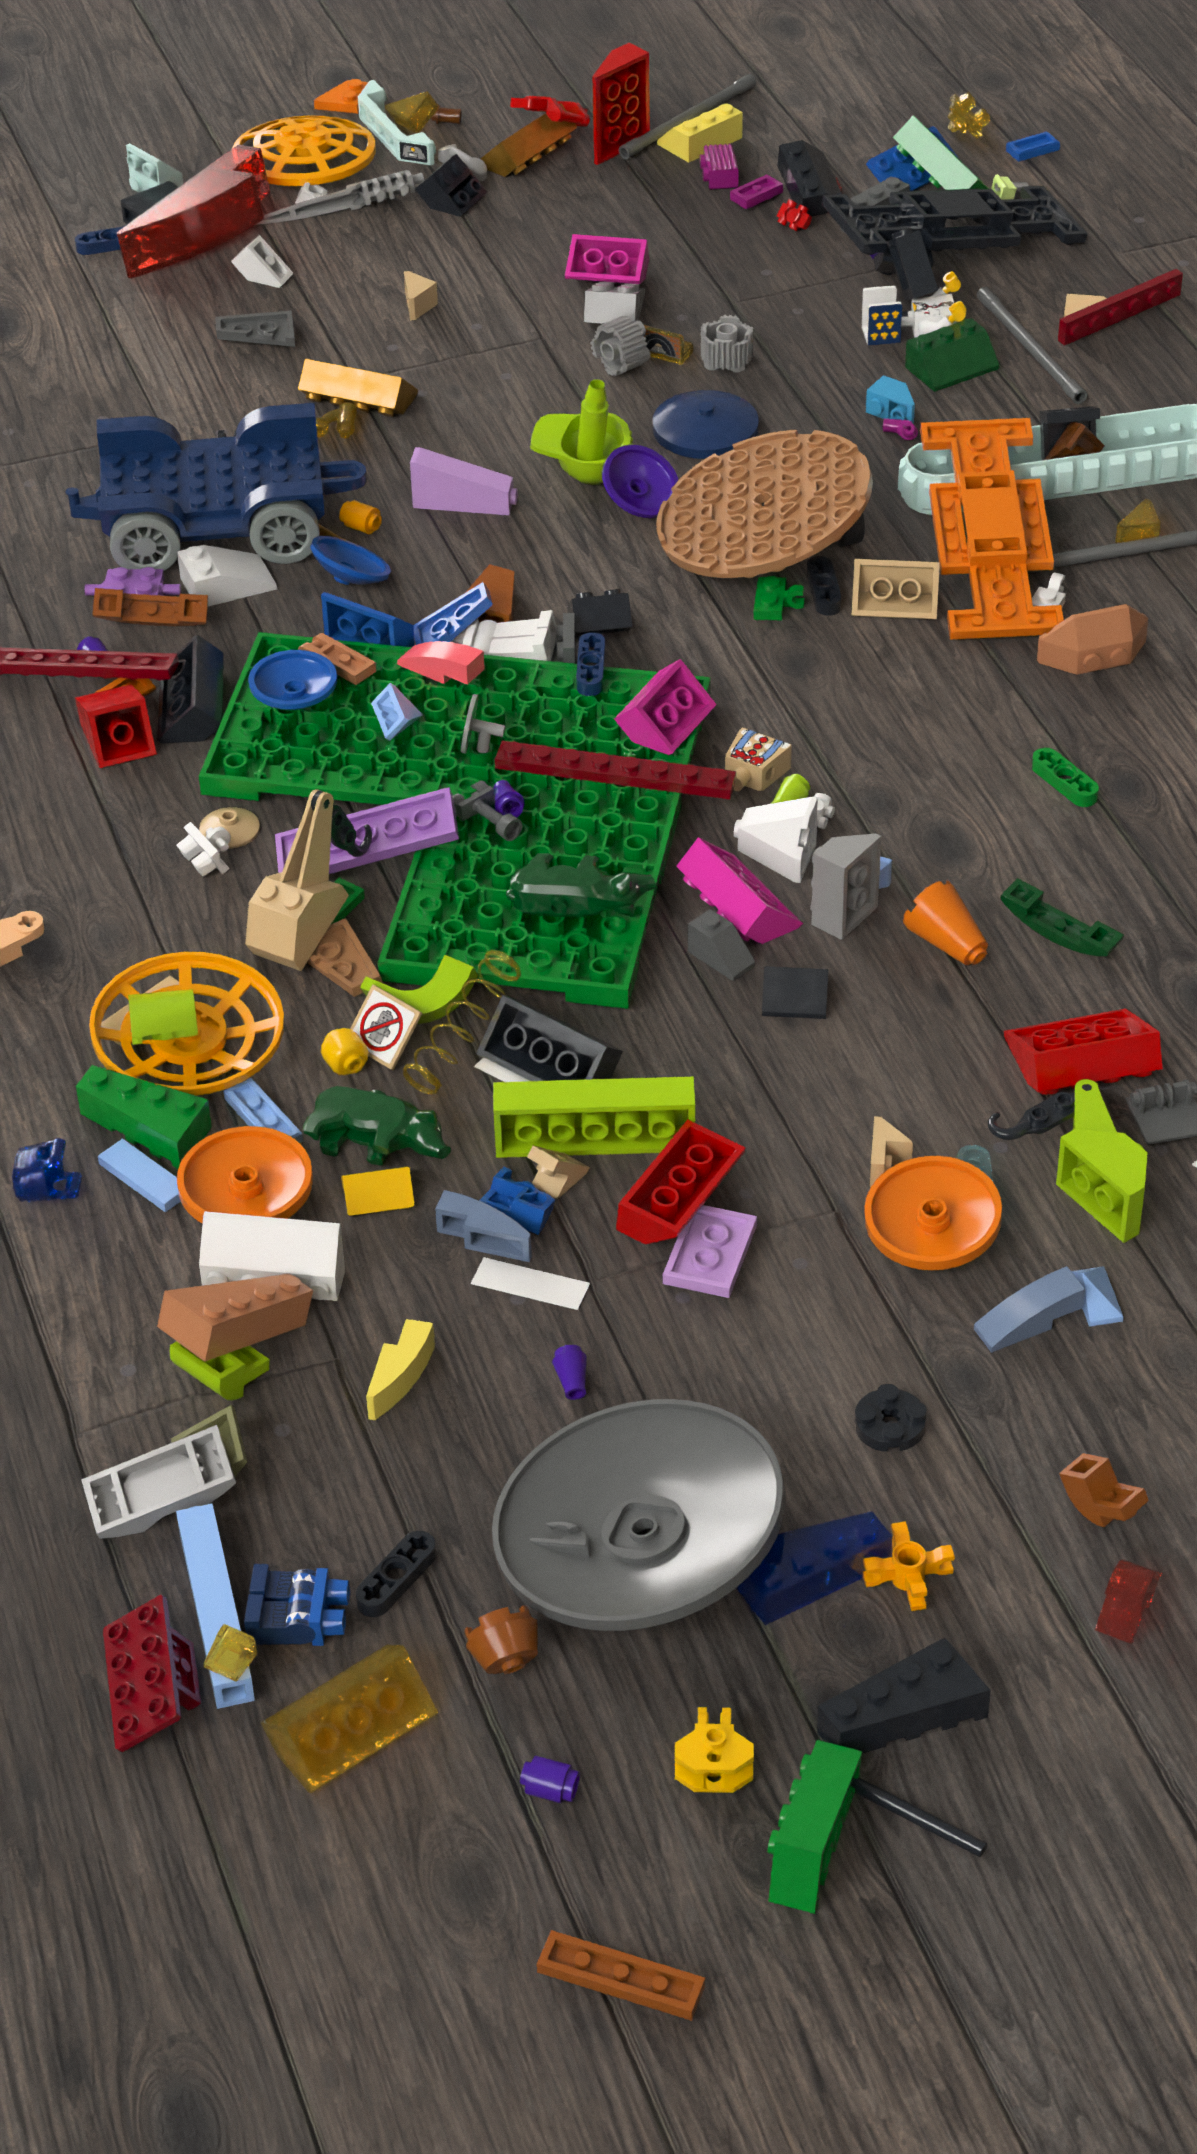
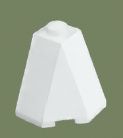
M808 797L746 808L742 819H737L734 827V837L738 838V851L791 881L800 883L816 847L818 798Z

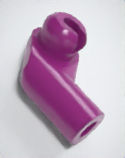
M884 418L883 432L897 433L906 441L915 439L918 434V429L909 420Z

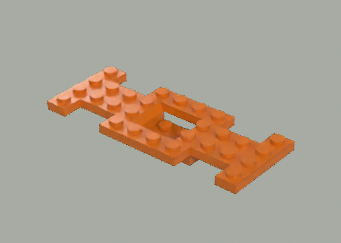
M1030 418L921 423L920 433L923 451L950 449L955 483H933L929 485L941 575L969 574L974 609L948 610L947 622L950 640L1048 634L1056 625L1064 621L1062 606H1033L1027 572L1053 570L1054 567L1041 480H1015L1014 470H1011L1007 448L1011 446L1033 445ZM961 506H963L964 517H965V524H966V531H967V544H966V537H965V531H964V524H963V517H962Z

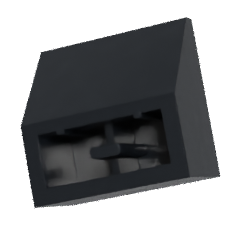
M457 154L448 159L415 188L416 192L430 209L459 217L487 193Z
M620 589L606 590L602 596H593L592 592L578 593L576 598L571 599L567 606V612L575 614V637L586 633L604 634L630 631L632 628L629 594L621 593Z

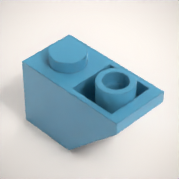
M883 375L867 389L866 413L882 419L909 420L914 424L915 403L906 383Z

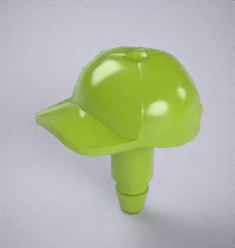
M594 379L590 381L585 399L581 403V414L559 413L540 417L532 433L530 449L558 459L562 469L579 482L599 485L603 483L602 469L608 456L619 447L633 445V438L631 437L632 431L629 430L628 424L617 415L608 412L609 405L606 401L607 396L604 382Z

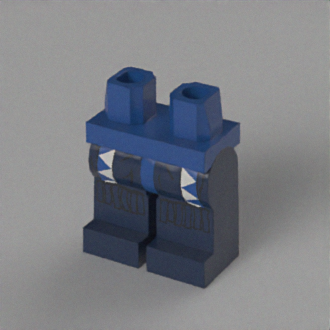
M254 1564L244 1619L249 1645L307 1644L312 1642L313 1646H324L325 1635H345V1609L329 1608L330 1605L349 1604V1580L330 1579L328 1568H317L316 1571L300 1569L295 1572L270 1571L269 1564Z

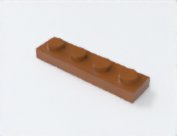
M551 1930L537 1962V1973L691 2021L705 1989V1977Z

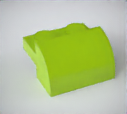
M177 1341L170 1345V1358L176 1366L226 1400H236L243 1397L244 1385L269 1370L270 1359L250 1345L208 1361H203Z

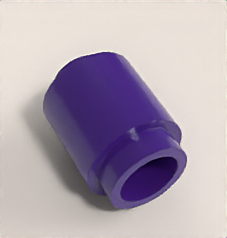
M536 1755L532 1762L526 1761L524 1763L520 1776V1784L525 1785V1794L561 1804L564 1800L573 1802L580 1781V1771L573 1770L572 1765Z

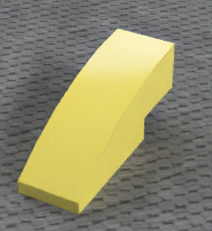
M406 1319L398 1345L383 1344L366 1395L368 1419L376 1420L389 1411L409 1392L420 1378L435 1348L433 1323Z

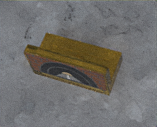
M644 325L646 329L644 335L646 337V347L651 357L682 365L693 353V343L684 341L683 335Z

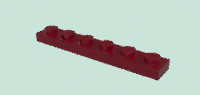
M1174 269L1060 318L1058 342L1065 346L1180 296L1183 273L1178 269Z

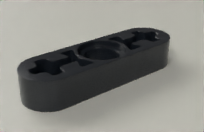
M824 556L811 557L807 561V578L816 611L826 616L835 615L841 610V593L832 561Z
M413 1531L407 1534L361 1582L356 1589L357 1608L361 1614L367 1617H379L385 1614L434 1562L436 1558L435 1539L430 1533ZM394 1568L406 1571V1574L399 1579H392L386 1575L388 1571ZM378 1594H380L379 1600L375 1598Z

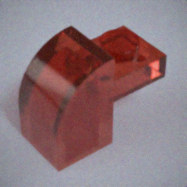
M1121 1559L1116 1565L1105 1590L1106 1598L1095 1631L1133 1644L1145 1608L1150 1607L1161 1572Z

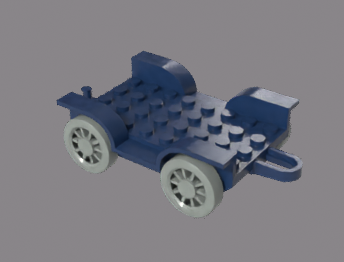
M304 403L267 406L248 413L239 422L235 437L182 441L178 430L172 424L151 416L98 419L96 422L100 454V487L96 490V494L79 498L78 489L74 487L66 489L65 493L68 495L71 517L101 520L102 532L110 537L112 557L120 567L126 569L151 567L165 571L177 560L180 542L249 536L253 549L262 558L273 563L290 564L301 561L312 553L310 548L312 540L319 536L318 520L325 515L323 496L357 490L366 484L367 476L366 467L358 461L320 462L315 404ZM353 476V477H348V478L323 479V480L321 479V478H329V477ZM283 545L289 546V548L282 549ZM136 554L139 555L138 559L133 558V556H135ZM144 557H150L149 560H144Z

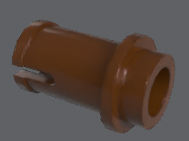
M441 105L432 107L431 120L435 121L436 124H439V122L461 123V109L442 108Z

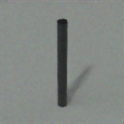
M853 1778L851 1787L855 1788L856 1794L978 1857H981L987 1848L986 1842L861 1778Z

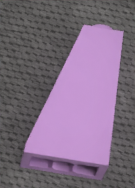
M415 447L410 461L413 508L509 515L512 505L517 504L518 489L513 488V477L424 448Z

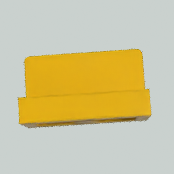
M409 1167L341 1176L347 1214L350 1216L414 1206Z

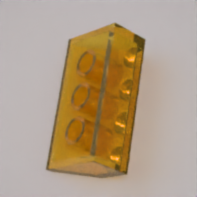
M387 1644L261 1722V1725L277 1756L309 1793H312L433 1717L438 1711L404 1645Z

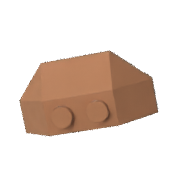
M1127 604L1071 615L1056 625L1048 634L1044 633L1039 636L1037 661L1040 664L1076 675L1131 664L1146 642L1148 617Z

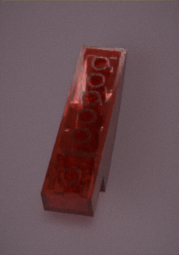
M238 144L119 230L117 236L128 278L132 279L192 258L234 238L262 221L264 215L260 201L271 192L261 148Z

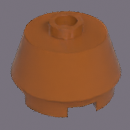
M523 1605L519 1608L520 1612L510 1614L508 1607L492 1611L478 1618L479 1627L474 1630L472 1627L465 1628L464 1632L468 1641L466 1649L486 1673H514L524 1668L526 1663L537 1656L538 1621L532 1618L527 1606Z

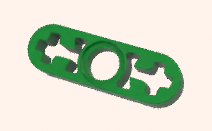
M1040 748L1033 753L1032 770L1077 806L1090 807L1096 804L1099 786L1093 779L1054 749ZM1065 775V776H1070V777H1072V778H1071V779H1062V778H1059L1058 776Z

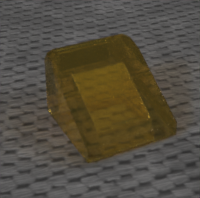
M223 1624L206 1657L204 1668L237 1682L257 1655L254 1637Z

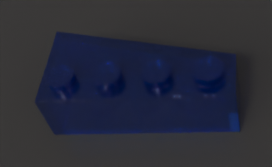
M873 1511L779 1533L760 1565L736 1588L763 1624L767 1625L862 1579L863 1571H866L863 1563L864 1558L892 1557L893 1536Z

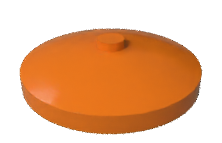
M258 1126L235 1127L207 1136L187 1152L180 1163L177 1173V1185L181 1203L186 1211L202 1224L205 1211L288 1219L304 1205L310 1195L313 1184L311 1160L303 1146L283 1132Z
M946 1156L917 1157L894 1165L876 1179L865 1201V1224L873 1244L881 1253L894 1262L919 1270H945L973 1261L993 1244L999 1234L1002 1223L1001 1197L993 1181L974 1165Z

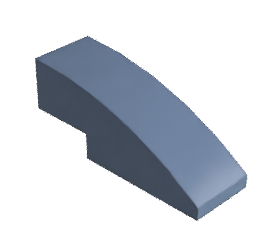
M447 1190L443 1191L435 1208L437 1232L464 1238L465 1249L530 1262L532 1258L531 1234L519 1223L484 1202Z
M1066 1266L1030 1283L1006 1298L974 1324V1330L990 1352L997 1351L1051 1330L1053 1319L1082 1309L1085 1288Z

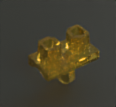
M969 92L960 97L956 94L951 96L950 101L952 103L949 107L951 112L947 116L950 119L948 129L951 132L960 130L962 134L968 130L975 139H978L982 136V128L990 122V115L983 108L975 114L970 110L976 106V101Z

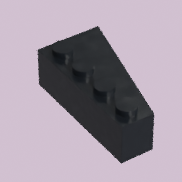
M944 1637L818 1705L817 1734L824 1742L859 1750L863 1754L884 1748L889 1741L905 1738L906 1741L919 1738L921 1732L938 1727H941L943 1731L957 1727L959 1721L970 1718L978 1721L988 1718L991 1690Z

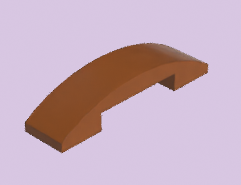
M95 588L93 617L154 626L204 625L207 622L208 595L180 594V597L130 594L124 593L123 590Z

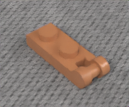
M319 633L313 637L311 643L306 642L298 648V650L311 651L326 657L335 666L337 675L355 685L376 672V662L324 633Z

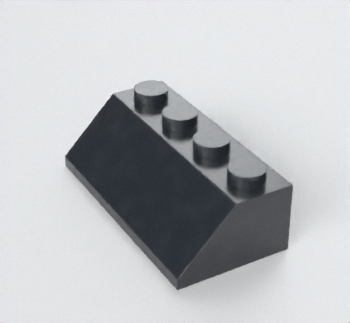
M196 634L176 653L179 665L171 679L160 681L157 741L162 744L204 741L211 734L217 733L222 721L224 652Z
M502 995L476 1054L529 1081L611 1079L623 1051L520 999Z

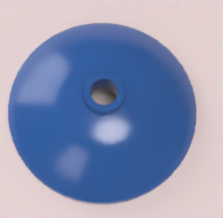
M318 536L312 540L310 545L316 560L339 583L345 585L350 583L358 585L373 584L388 579L390 575V566L381 557L350 541L330 536Z
M306 650L281 651L261 659L254 665L248 678L249 688L252 695L267 706L281 710H300L322 702L334 691L337 684V672L333 663L318 653Z

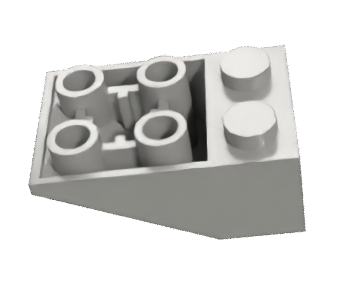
M599 281V283L592 285V288L585 291L584 322L607 323L621 316L630 317L634 322L638 321L645 296V288H639V284L624 283V285L614 287V282Z

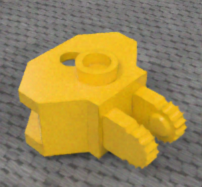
M698 1707V1724H695V1730L675 1742V1779L693 1792L734 1793L753 1780L754 1744L734 1731V1724H731V1708H722L720 1724H709L707 1707ZM720 1776L721 1779L717 1782H711L707 1777Z

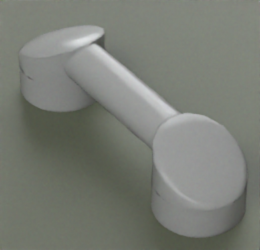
M456 144L447 145L438 150V160L445 163L453 155L457 154L479 182L487 179V166L485 162L479 158L469 156L458 149Z

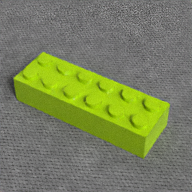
M694 1076L493 1082L496 1158L527 1157L533 1145L563 1152L569 1156L660 1153L687 1119L695 1123Z

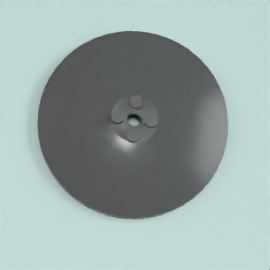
M653 1399L621 1404L597 1411L563 1427L538 1445L519 1464L505 1484L495 1508L492 1525L493 1547L501 1572L513 1592L529 1607L554 1621L578 1628L600 1631H626L662 1625L698 1612L720 1600L747 1579L760 1565L776 1540L783 1522L786 1503L784 1479L777 1457L767 1440L747 1421L731 1412L705 1403L677 1399ZM568 1522L576 1524L580 1527V1531L589 1538L591 1546L590 1558L538 1546L530 1542V1539H544V1537L548 1536L549 1539L561 1540L567 1531L563 1529L552 1530L546 1523ZM646 1529H652L649 1533L645 1535H637L639 1533H642Z

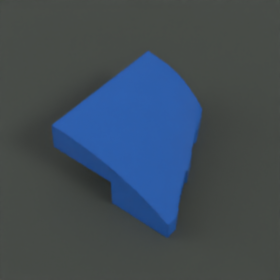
M503 1167L493 1177L491 1189L479 1201L503 1212L519 1223L525 1230L539 1235L552 1212L555 1199L547 1193L536 1189L535 1185L529 1181H514L511 1179L512 1170Z

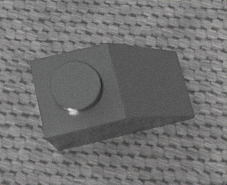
M709 909L688 923V952L716 971L735 981L755 967V960L735 926L721 915Z

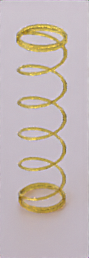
M497 950L487 951L484 959L478 964L480 979L469 980L462 986L465 1002L460 1001L449 1004L446 1009L449 1024L433 1026L430 1031L433 1046L418 1048L414 1053L415 1064H406L402 1069L407 1082L418 1091L432 1095L437 1094L440 1087H442V1083L426 1068L418 1065L417 1054L420 1050L434 1049L447 1062L455 1065L458 1064V1060L451 1053L436 1046L433 1039V1032L436 1028L440 1026L452 1027L462 1039L474 1042V1038L469 1032L452 1024L449 1017L450 1008L455 1004H465L478 1017L484 1020L490 1019L489 1014L484 1009L468 1002L465 996L466 986L471 982H482L495 996L502 997V995L496 993L488 985L493 986L505 995L500 987L483 979L481 975V965L483 962L486 963L487 967L495 975L504 980L516 981L521 976L520 967L507 954ZM489 955H496V956H498V957H500V958H496V957H491V958H489L488 956H489ZM490 960H497L510 965L515 969L517 976H509L502 973ZM474 1008H477L478 1010L483 1012L487 1017H484L481 1014H479L477 1011H475ZM458 1030L467 1034L471 1040L463 1036ZM443 1053L450 1056L454 1061L448 1059ZM411 1068L419 1071L436 1089L432 1090L421 1086L409 1075L407 1069Z

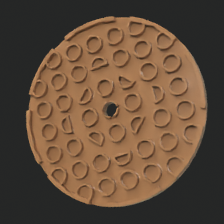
M787 430L752 437L733 444V450L717 456L715 453L690 469L671 488L672 495L667 501H663L660 506L656 522L657 534L661 546L670 560L679 567L698 575L717 578H753L772 571L780 572L786 567L803 561L840 540L842 535L859 519L872 493L873 479L866 456L858 450L856 444L844 437L829 432L814 430L812 434H798L797 430Z

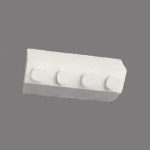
M205 1211L199 1260L202 1286L290 1273L298 1277L302 1283L313 1290L312 1299L337 1301L345 1273L340 1223Z

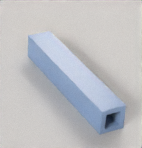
M213 1504L178 1510L176 1514L217 1709L255 1701L252 1678Z

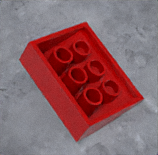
M630 42L612 50L592 76L594 164L596 165L619 155L620 146L650 131L649 52Z
M1126 1008L1004 1031V1038L1027 1084L1040 1094H1054L1059 1091V1088L1069 1086L1075 1089L1076 1083L1083 1079H1089L1094 1082L1113 1083L1120 1081L1123 1076L1145 1077L1151 1075L1152 1071L1163 1069L1160 1032Z

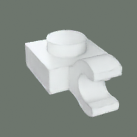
M1054 572L1050 578L1048 588L1039 587L1032 597L1033 606L1061 605L1063 607L1066 594L1063 593L1064 586H1061L1065 575Z

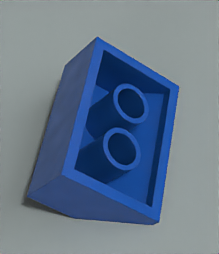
M326 592L321 594L324 634L334 640L413 647L415 645L414 626L412 624Z

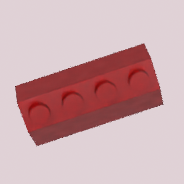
M687 1119L619 1202L616 1230L643 1244L678 1237L742 1157L746 1147Z

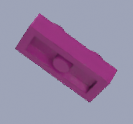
M766 174L731 190L730 200L745 209L752 208L754 205L783 193V183Z

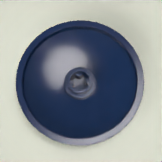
M697 390L675 395L660 404L653 415V434L657 442L675 454L696 459H706L714 453L720 456L733 450V444L756 437L759 430L757 411L748 401L737 395L715 390Z

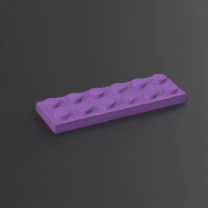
M450 787L346 815L356 831L355 842L359 846L364 840V826L366 824H369L372 829V843L364 855L353 857L347 851L335 847L331 842L329 874L458 840L454 799ZM298 828L275 834L278 873L283 871Z

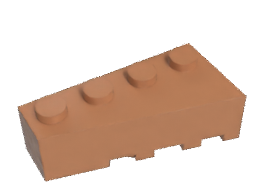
M290 1273L164 1291L157 1327L200 1359L208 1361L305 1326L313 1290L302 1283L298 1277Z

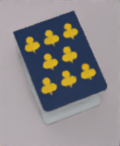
M896 286L863 289L862 330L867 345L901 343L902 303L896 302Z

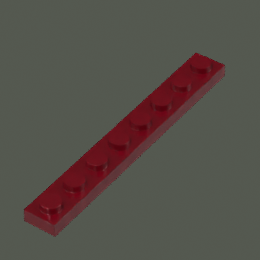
M0 647V675H47L50 677L60 675L77 678L87 676L104 679L115 677L131 680L142 678L162 681L171 679L179 665L178 655L175 653Z
M502 741L495 757L496 769L729 800L736 783V771L721 768H707L690 764L646 760L605 753L578 751L575 749L548 747L545 745L518 743L515 741Z

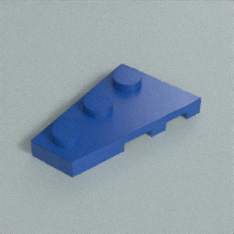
M484 582L414 624L416 645L425 642H451L489 609L493 602L490 591Z

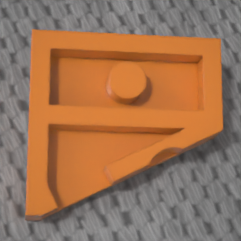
M359 79L347 80L314 100V109L358 114V96L368 82H363Z

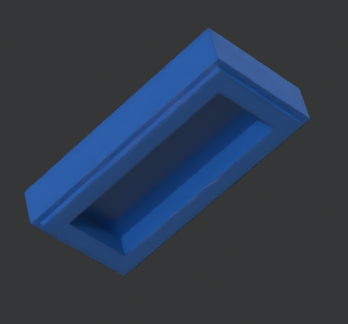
M1048 132L1006 143V151L1018 162L1060 150V142Z

